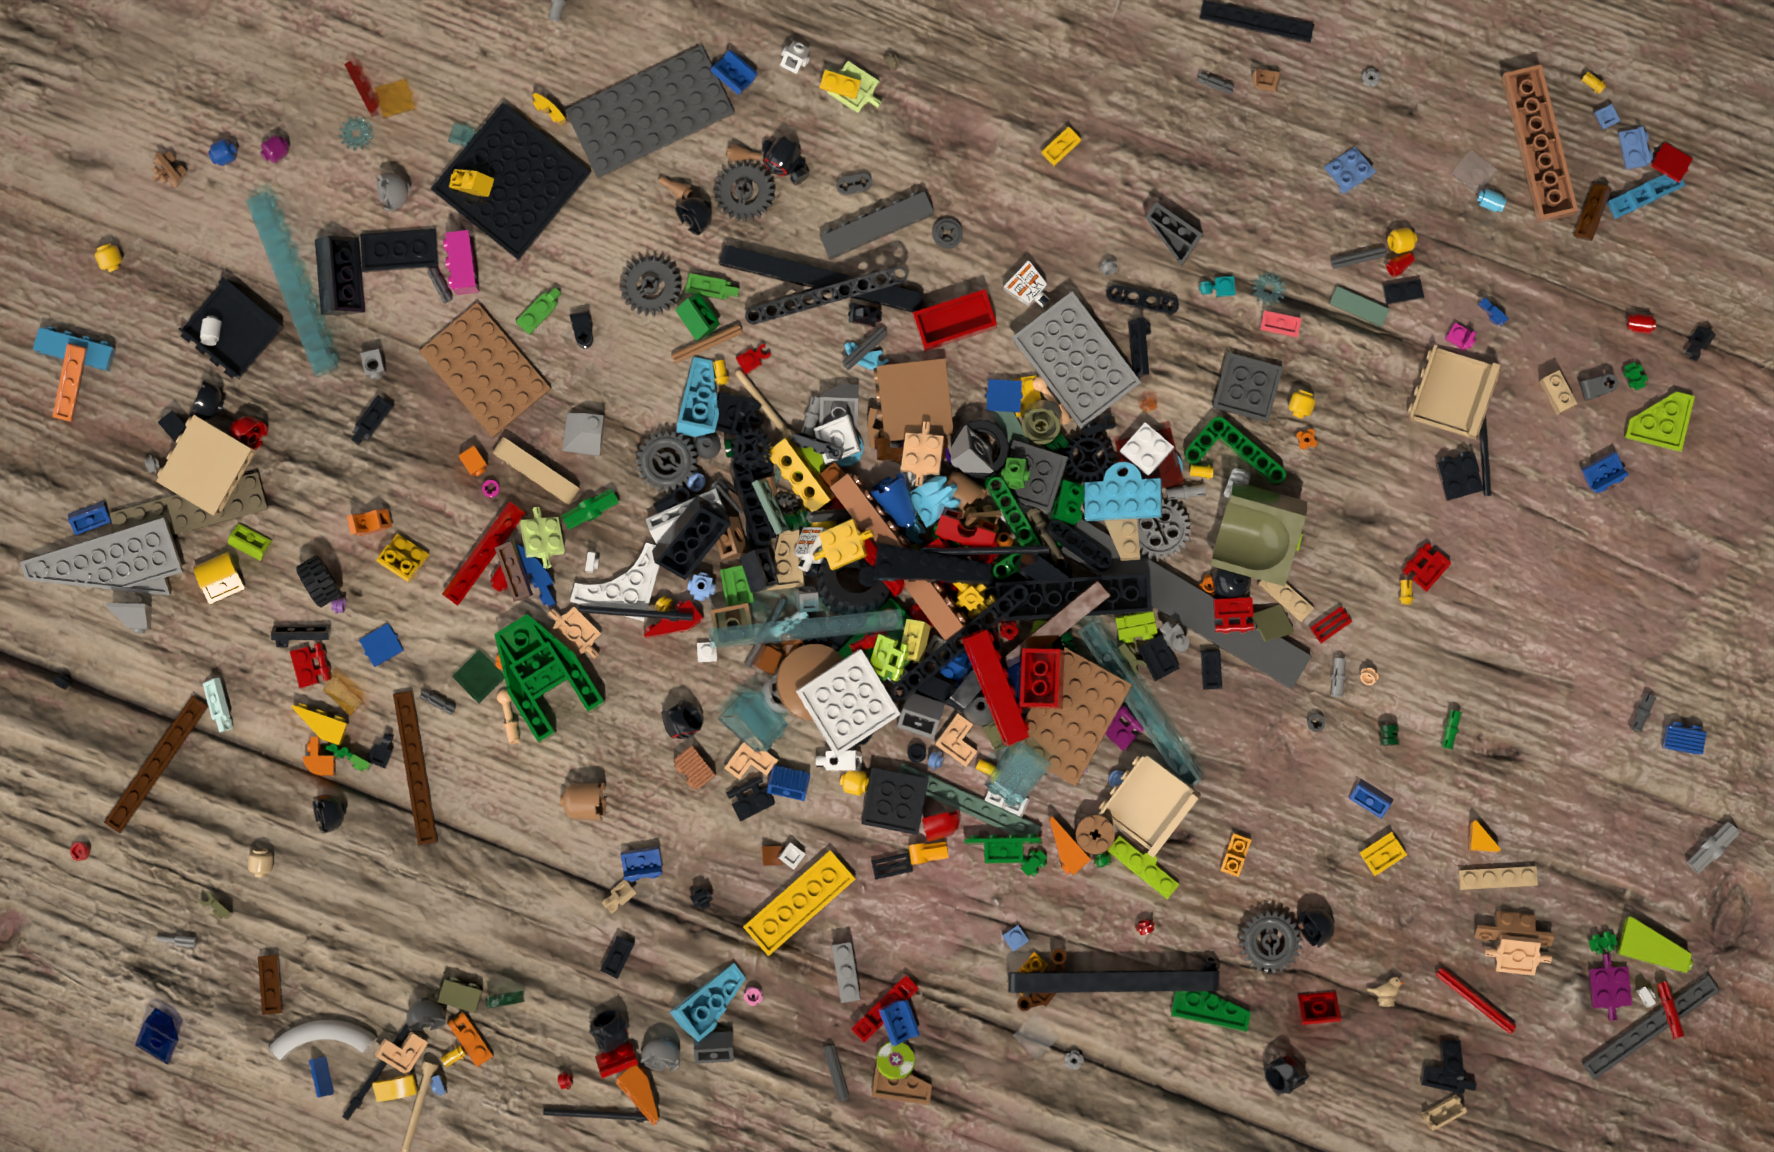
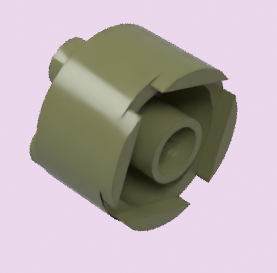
M1038 400L1028 405L1022 421V430L1027 438H1030L1037 444H1047L1054 440L1062 424V413L1057 404L1053 401Z

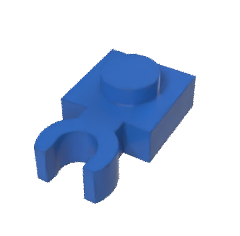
M1485 297L1479 302L1478 306L1488 313L1489 320L1494 325L1502 327L1509 319Z

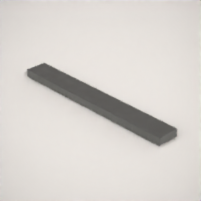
M1709 975L1675 998L1674 1002L1680 1019L1720 991ZM1661 1007L1582 1063L1593 1080L1597 1079L1670 1027L1664 1007Z

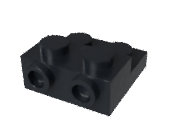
M1469 451L1461 452L1458 454L1459 457L1451 459V456L1443 457L1436 464L1446 501L1484 491L1475 453L1470 454Z

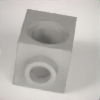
M379 349L360 353L367 378L371 377V380L382 378V374H386L382 353ZM372 361H378L376 369H369V364Z
M814 586L795 588V606L800 613L819 611L818 591Z

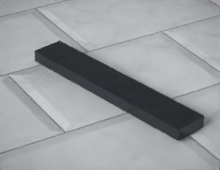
M1203 0L1199 20L1309 44L1314 29V24L1206 0Z

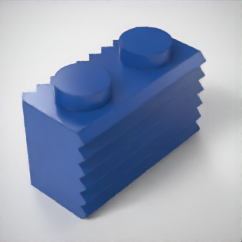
M1671 722V725H1666L1662 748L1702 755L1707 732L1702 731V727L1691 725L1690 728H1685L1682 723Z
M774 765L767 793L805 801L811 774L803 770L795 771L785 766Z

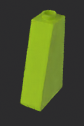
M1633 917L1625 918L1617 955L1681 973H1687L1688 970H1691L1693 965L1691 953Z

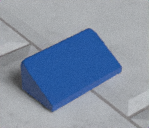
M104 501L68 514V520L75 536L111 523Z
M1360 779L1349 797L1350 800L1381 819L1393 802V798Z
M327 1058L310 1059L309 1064L317 1097L333 1095L334 1089Z

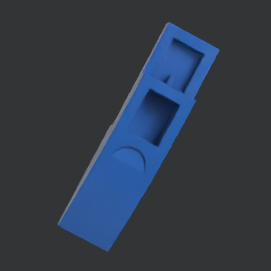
M515 543L526 576H533L530 580L534 588L539 587L542 593L539 597L543 605L547 604L549 608L557 605L548 587L554 585L548 572L535 557L526 558L525 549Z

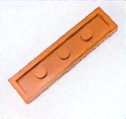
M72 343L67 344L53 417L73 421L87 347Z

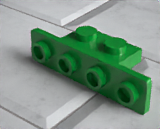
M1036 834L1026 835V838H1019V835H1007V838H1000L999 835H988L986 839H980L978 835H971L969 839H964V843L966 845H984L985 864L1024 863V844H1043V840L1038 838Z

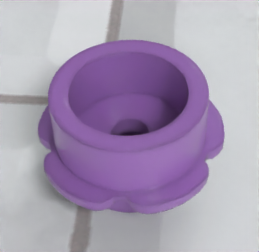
M339 597L332 601L331 608L335 611V614L345 612L346 598Z

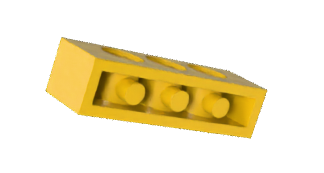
M790 435L775 445L773 450H769L768 453L772 455V457H769L770 460L781 469V475L792 484V490L796 495H800L803 499V505L807 510L817 511L835 497L796 443L791 441ZM785 455L791 457L792 464L786 463ZM796 471L802 472L803 480L797 478ZM808 486L815 490L814 495L808 493Z

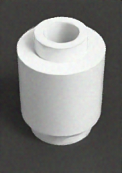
M207 316V318L202 320L201 343L214 346L219 341L222 322L217 317Z

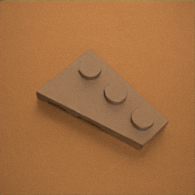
M876 1062L872 1090L873 1098L929 1106L932 1085L912 1075H908L903 1079H889L881 1074Z

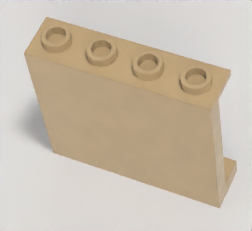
M1434 345L1433 350L1430 349L1428 352L1427 360L1429 362L1427 368L1423 367L1420 378H1423L1421 385L1416 387L1414 396L1417 397L1415 403L1410 404L1408 414H1410V418L1413 421L1477 440L1501 371V365L1496 363L1491 365L1439 349L1437 345Z
M193 415L186 422L185 426L187 428L184 433L180 434L177 438V445L174 451L172 450L168 454L166 465L159 470L156 482L211 515L219 517L257 450L243 444L199 416Z
M1145 752L1142 757L1138 755L1133 761L1134 768L1131 772L1127 769L1121 777L1123 780L1120 786L1116 784L1109 793L1112 795L1110 800L1107 801L1105 799L1100 805L1099 809L1101 812L1098 816H1105L1149 849L1148 854L1154 858L1199 799L1201 793Z

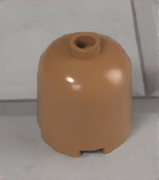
M956 471L944 476L947 479L946 486L954 483L958 487L953 494V498H958L961 501L956 511L962 512V520L968 507L978 508L976 503L980 498L985 499L987 491L967 474Z
M571 783L568 785L564 795L560 796V806H563L565 814L572 819L603 821L601 816H605L607 798H603L602 791L606 790L605 783Z

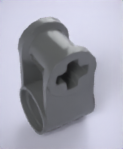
M1607 374L1579 382L1584 400H1591L1611 393L1617 388L1618 379L1612 374ZM1607 379L1613 383L1610 388L1604 385Z

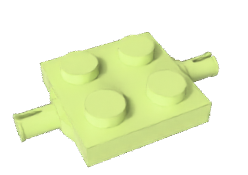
M849 61L838 72L829 66L827 67V71L861 81L856 100L828 91L827 94L858 114L868 102L877 108L881 105L882 101L873 96L874 90L879 84L877 79Z
M534 507V518L520 521L526 558H542L543 567L546 569L552 567L550 557L562 555L565 552L558 517H542L541 508Z

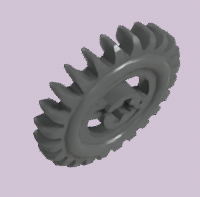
M744 160L742 166L735 162L734 169L728 165L729 172L722 170L724 177L717 176L721 183H714V186L719 188V190L713 191L715 195H719L714 200L715 202H721L718 205L719 209L725 208L723 215L730 213L729 219L736 216V221L739 222L742 217L746 223L748 217H750L754 221L755 215L761 218L760 212L768 213L765 207H772L769 201L775 200V197L770 194L775 193L776 190L770 187L775 182H768L772 176L771 174L765 176L767 170L765 168L760 171V164L753 168L752 161L749 166H746ZM744 179V181L739 182L736 186V194L739 198V202L736 203L732 199L731 188L737 180ZM752 180L759 189L758 196L753 203L745 205L746 201L750 200L753 196V188L750 184ZM747 185L748 192H745V195L742 197L741 190Z
M646 255L645 261L638 257L639 263L637 264L632 260L633 268L626 266L629 273H622L626 280H620V283L625 286L619 288V290L626 293L621 298H628L625 305L632 304L631 311L638 308V315L642 311H644L645 317L648 316L649 312L655 317L656 311L663 315V309L670 311L668 305L675 306L673 299H679L676 293L682 290L677 286L682 284V281L676 279L680 274H673L676 267L669 268L670 261L664 264V257H661L659 261H657L656 255H654L652 260ZM646 273L659 275L656 278L654 276H646L642 280V288L637 291V283L642 275ZM664 281V291L658 298L651 300L643 298L646 294H656L659 291V284ZM648 282L654 283L653 289L647 286Z
M668 430L665 431L663 436L660 431L657 432V437L651 434V441L644 439L646 446H639L643 452L636 453L637 456L641 457V459L635 461L641 464L636 470L643 471L639 477H646L644 484L651 482V489L657 485L658 492L661 491L662 487L665 488L666 493H668L669 487H672L673 491L676 489V485L683 487L682 482L688 483L687 477L693 475L691 470H697V467L693 466V464L698 463V460L692 458L697 455V452H691L694 445L687 446L689 439L682 441L683 434L676 437L675 431H673L671 436ZM662 448L674 449L680 455L681 464L676 463L671 453L664 452L660 454L657 451ZM653 458L658 460L662 470L671 471L674 469L676 472L671 475L658 473L653 466ZM670 458L672 464L664 466L662 459L667 460Z
M1269 910L1266 911L1265 916L1259 912V919L1251 916L1253 923L1246 921L1249 928H1241L1246 933L1239 936V938L1244 940L1239 946L1245 947L1241 954H1248L1244 960H1252L1250 967L1257 964V971L1264 967L1265 974L1269 968H1271L1273 974H1275L1276 968L1283 972V965L1290 968L1289 961L1296 963L1293 956H1300L1296 949H1301L1302 946L1297 944V942L1303 939L1296 935L1301 931L1294 930L1297 923L1290 925L1291 917L1284 920V913L1278 917L1276 910L1272 916ZM1273 928L1279 930L1285 939L1284 948L1278 955H1276L1275 949L1280 945V940L1273 933ZM1263 929H1266V934L1261 939V945L1268 951V956L1262 954L1257 947V937ZM1269 936L1272 940H1275L1272 948H1270L1269 944L1265 943L1266 940H1269Z

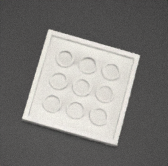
M861 649L795 690L835 756L840 755L901 715Z

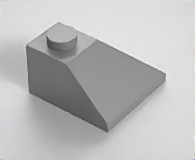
M839 384L820 395L819 426L850 415L854 429H858L859 385Z
M567 413L562 451L600 456L605 417L588 413Z
M967 425L964 426L950 448L951 463L956 468L959 467L963 472L992 473L994 469L991 447Z
M106 603V607L125 626L134 630V633L145 634V630H151L152 607L146 604Z

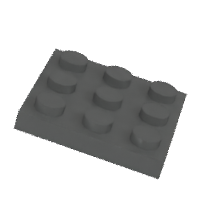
M1228 352L1213 408L1268 423L1283 367Z
M1013 440L1008 458L1026 459L1028 470H1030V479L1026 481L1025 488L1011 489L1008 487L1015 501L1051 512L1069 457Z

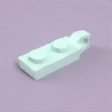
M220 677L203 683L212 720H215L219 733L232 730V720L230 719Z

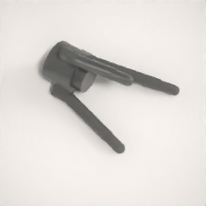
M722 479L714 482L710 490L716 488L721 499L725 497L739 513H742L739 506L728 495L730 491L737 495L736 489ZM747 500V503L751 505L752 501Z

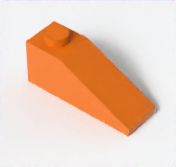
M1051 817L1049 823L1059 859L1062 863L1060 867L1067 875L1070 873L1074 875L1091 859L1061 825Z
M633 1066L617 1078L616 1084L652 1125L655 1126L659 1118L647 1073L641 1066Z

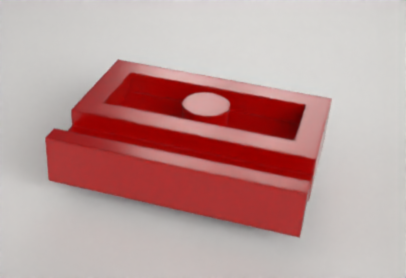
M631 1042L623 1044L611 1052H602L595 1056L602 1079L638 1065Z

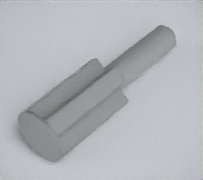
M158 935L156 937L157 941L174 943L175 946L195 948L197 943L196 937L179 935L175 937Z

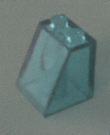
M761 691L742 692L718 718L723 725L755 752L769 750L773 745L772 742L776 738L781 737L785 732L784 729L788 726L783 717L770 707Z
M1020 741L1006 749L984 785L988 787L992 794L1001 796L1006 804L1016 807L1022 804L1051 763Z

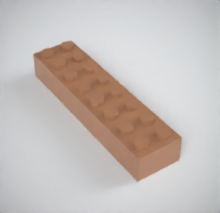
M1542 64L1506 72L1501 79L1537 223L1575 215L1578 212Z

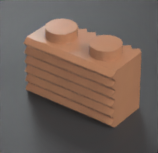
M692 745L673 759L676 762L673 766L680 774L685 773L688 777L685 781L692 789L696 787L697 790H700L716 777Z

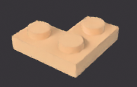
M957 714L935 744L965 767H967L977 753L975 749L962 741L973 724Z
M747 737L724 769L739 780L751 765L767 776L778 760Z
M410 1032L401 1047L384 1039L374 1055L405 1075H408L428 1042L415 1033Z

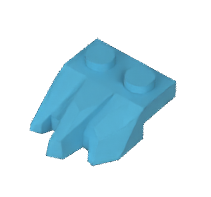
M936 476L923 483L922 487L919 486L910 492L912 503L926 528L940 520L944 507L956 510L961 503L958 498H953V494L958 487L954 483L946 486V476Z

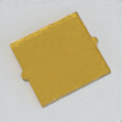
M406 79L374 89L378 100L377 105L380 106L383 119L415 109L411 97L413 94L409 90Z

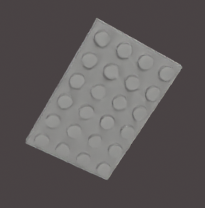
M1073 291L1011 337L1080 429L1141 383Z

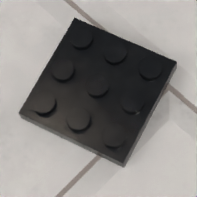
M872 767L861 824L918 835L929 778Z

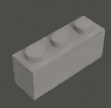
M851 942L832 945L841 1003L861 1000Z

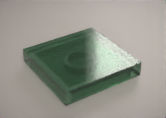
M480 650L452 676L478 704L505 680L503 673Z

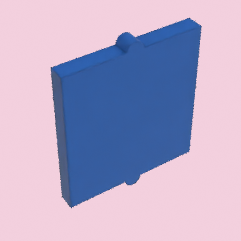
M988 379V393H986L987 411L1020 413L1021 399L1023 398V395H1021L1022 381Z
M388 623L359 639L365 650L364 654L369 657L374 668L404 651L397 640L398 636L393 633Z

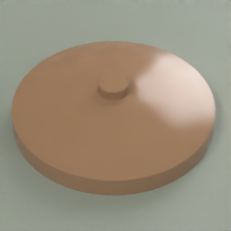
M808 644L796 648L782 661L776 678L777 692L782 704L794 716L802 720L814 721L795 690L842 661L843 658L836 650L821 644Z

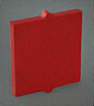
M1664 142L1661 149L1656 152V157L1651 167L1680 183L1684 174L1688 173V167L1693 158Z

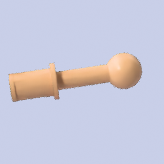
M1040 376L1036 377L1033 380L1034 389L1041 392L1047 401H1053L1057 404L1062 413L1063 426L1069 423L1072 418L1062 406V403L1059 404L1047 388L1045 381Z
M503 689L497 694V700L503 705L506 724L503 725V728H506L509 744H516L520 742L517 729L519 724L514 722L510 706L512 699L507 689Z

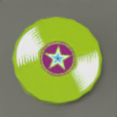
M888 1042L877 1053V1068L883 1076L889 1079H903L914 1068V1053L904 1043L892 1046L891 1042Z

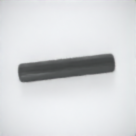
M1383 246L1332 258L1331 266L1333 269L1383 258L1386 257L1387 251Z
M879 327L842 361L844 368L850 370L887 336V331L883 327Z
M846 508L809 511L806 516V520L809 523L852 519Z
M834 1045L825 1046L823 1051L839 1102L848 1100L849 1095Z

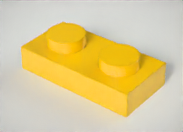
M825 70L819 88L856 100L861 81Z
M1068 127L1041 154L1055 167L1082 140Z

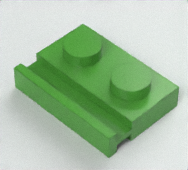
M743 566L720 569L726 606L754 603L753 593L750 592Z

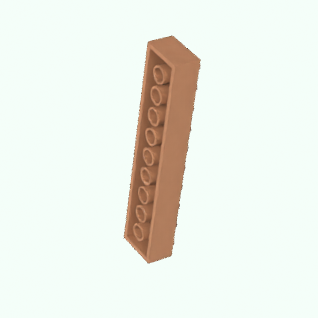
M846 474L830 487L861 530H873L874 536L869 538L873 545L877 546L878 543L912 549L910 547L912 545L910 540L900 534V527L894 520L891 522L887 517L889 514L882 506L878 505L870 491L864 486L866 482L860 475ZM904 580L907 591L945 641L952 638L970 621L964 612L960 613L956 608V601L946 595V588L940 581L931 583L922 580H916V582Z

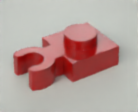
M765 344L760 345L755 353L751 348L735 358L745 375L762 365L759 360L771 357L770 352L766 355L761 353L762 349L766 348Z

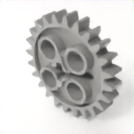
M1162 499V515L1167 514L1170 518L1167 521L1156 518L1160 529H1163L1168 545H1165L1161 533L1157 531V525L1152 518L1137 519L1140 550L1142 549L1143 556L1147 553L1149 554V560L1156 556V560L1159 561L1160 556H1163L1164 560L1167 561V555L1174 558V552L1181 554L1180 547L1186 549L1184 542L1190 541V538L1186 535L1191 534V530L1187 529L1191 527V523L1186 522L1189 519L1188 515L1182 516L1184 509L1178 511V504L1172 507L1171 501L1166 505ZM1146 522H1149L1153 525L1150 529H1144L1142 527V525ZM1176 531L1178 535L1175 538H1170L1168 533ZM1153 539H1158L1161 542L1158 546L1150 544Z

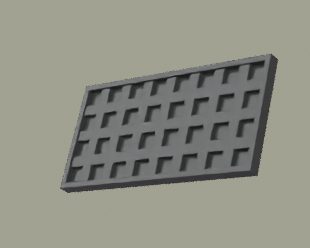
M702 46L565 110L597 179L734 115V111L717 76L710 71L712 66Z

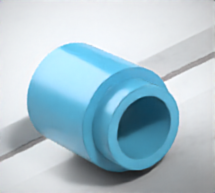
M1486 188L1484 191H1480L1477 201H1479V206L1493 212H1502L1507 198L1498 192Z

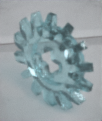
M355 117V122H352L351 118H349L348 125L345 122L342 123L345 129H339V131L343 132V135H339V138L345 139L341 143H348L347 149L353 145L354 151H356L359 145L362 150L364 149L363 143L367 146L369 145L366 139L373 138L368 136V133L373 132V130H367L370 124L364 125L365 119L362 118L361 122H358V117ZM359 129L360 138L355 137L353 139L352 130L357 131Z
M1265 272L1264 278L1258 275L1259 282L1255 279L1253 281L1257 284V287L1252 286V289L1257 290V292L1252 295L1253 297L1259 296L1256 300L1257 302L1263 299L1264 306L1267 301H1269L1270 306H1273V300L1278 304L1279 300L1277 298H1284L1280 293L1286 292V289L1281 288L1285 282L1279 283L1281 277L1278 276L1275 279V273L1273 272L1271 277H1268V272ZM1266 284L1274 287L1272 294L1263 291L1266 288Z

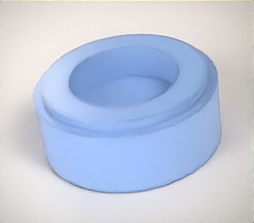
M692 472L693 475L687 477L689 482L686 483V486L691 491L698 492L703 489L706 480L699 472Z

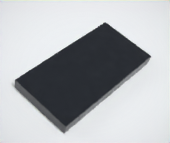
M436 229L360 234L363 273L439 267Z

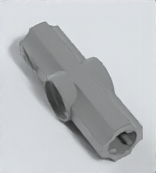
M1726 822L1714 835L1706 839L1700 846L1701 848L1687 861L1689 867L1697 874H1700L1713 860L1715 861L1724 853L1726 847L1740 834L1738 829L1730 822Z

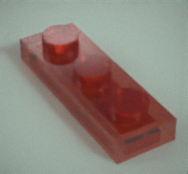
M351 61L345 63L344 65L371 117L378 115L376 109L379 106L374 97L370 98L368 92L371 90L367 82L361 81L359 76L362 73L358 65H353Z

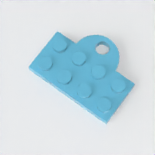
M1119 462L1112 465L1106 471L1104 481L1085 482V521L1162 517L1161 478L1142 479L1138 468L1131 463ZM1127 468L1128 473L1126 476L1121 477L1118 475L1120 469Z

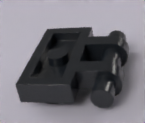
M760 775L755 778L751 777L747 779V782L739 786L735 785L726 792L729 799L735 796L738 799L732 806L740 822L775 805L770 794L767 793L766 787L761 790L758 789L757 785L763 783ZM752 788L754 793L743 798L741 793Z

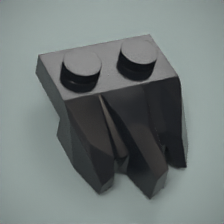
M719 392L717 398L719 417L716 431L741 436L743 435V429L749 432L751 424H762L764 419L755 414V410H759L762 406L753 399Z

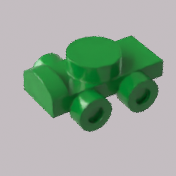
M1633 362L1624 367L1623 375L1629 379L1628 386L1630 389L1634 388L1637 391L1646 387L1645 382L1648 381L1646 374L1641 376L1640 372L1643 371L1641 364L1636 365Z
M336 744L326 746V750L333 752L332 756L341 759L347 756V759L350 760L353 755L351 750L346 747L340 750V747Z
M1033 850L1029 854L1031 858L1029 860L1025 858L1024 863H1020L1022 865L1020 869L1028 877L1030 875L1034 877L1039 872L1037 868L1039 866L1043 868L1047 864L1045 861L1047 856L1041 850L1037 852Z
M1610 931L1603 933L1604 937H1600L1599 934L1592 935V940H1588L1590 951H1596L1597 955L1604 953L1603 949L1607 948L1608 952L1615 950L1614 946L1618 945L1615 934L1611 935Z

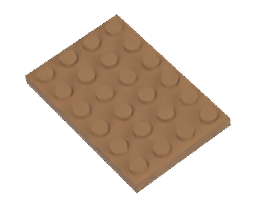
M478 303L474 304L419 351L492 438L551 390Z
M1064 648L1063 709L1031 708L1024 720L1029 726L1030 731H1028L1030 737L1010 745L1009 749L1070 784L1077 786L1133 685L1073 651Z

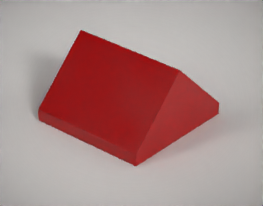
M1336 991L1298 995L1300 1025L1342 1021Z

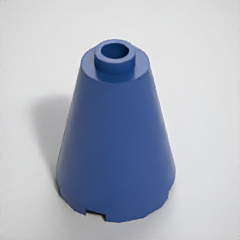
M904 473L895 474L896 478L890 479V477H887L875 484L870 493L899 527L908 528L914 524L916 515Z

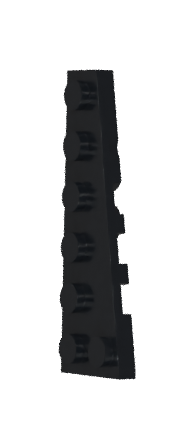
M878 543L873 580H908V582L922 580L931 583L945 581L946 583L988 585L992 564Z

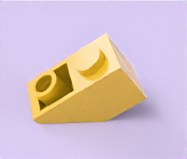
M454 169L449 187L476 196L489 197L494 179L478 171Z

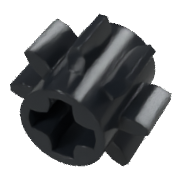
M701 886L692 889L694 894L690 895V899L696 909L701 907L704 910L711 906L709 902L713 898L707 887L702 889Z

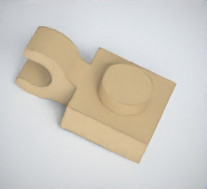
M623 880L610 891L612 895L603 900L602 904L612 914L617 910L619 903L622 906L637 893L627 880Z

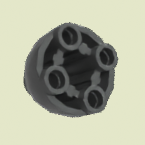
M981 689L962 711L965 719L976 726H986L994 721ZM979 702H983L985 704V707L983 709H979L977 707V704Z

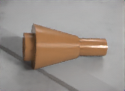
M732 143L731 146L727 147L726 157L729 158V162L749 159L761 161L762 153L751 152Z
M663 176L660 177L659 183L668 187L680 201L692 196L693 190H691V185L671 181Z

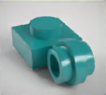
M1234 276L1217 277L1214 279L1215 285L1207 281L1201 282L1198 287L1201 295L1212 294V290L1216 291V298L1236 295Z

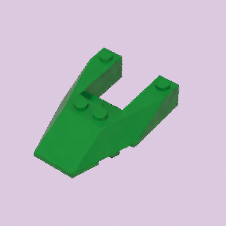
M528 614L494 634L507 692L539 744L554 736L556 732L536 699L563 682L569 681L588 713L605 704L574 652Z

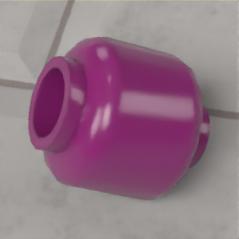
M272 135L261 143L262 151L260 155L265 161L269 160L272 163H277L288 155L289 145L282 136Z

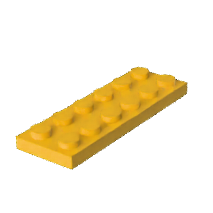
M830 850L743 928L769 956L856 879Z

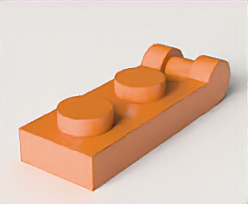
M461 1012L458 1014L459 1017L449 1020L447 1024L476 1067H479L492 1058L493 1054L466 1014ZM464 1023L466 1028L460 1031L458 1026Z

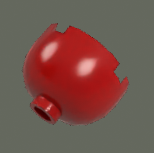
M243 416L232 423L229 435L257 450L263 443L260 441L263 435L267 436L268 428L266 424L256 417Z

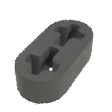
M865 173L847 176L837 181L836 188L838 193L843 196L866 192L872 186V179ZM861 178L869 181L866 183V187H863L862 184L855 185V183L861 182ZM842 182H846L847 185L853 184V186L847 188V191L840 188Z

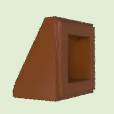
M762 846L763 866L783 865V862L778 859L782 853V846Z

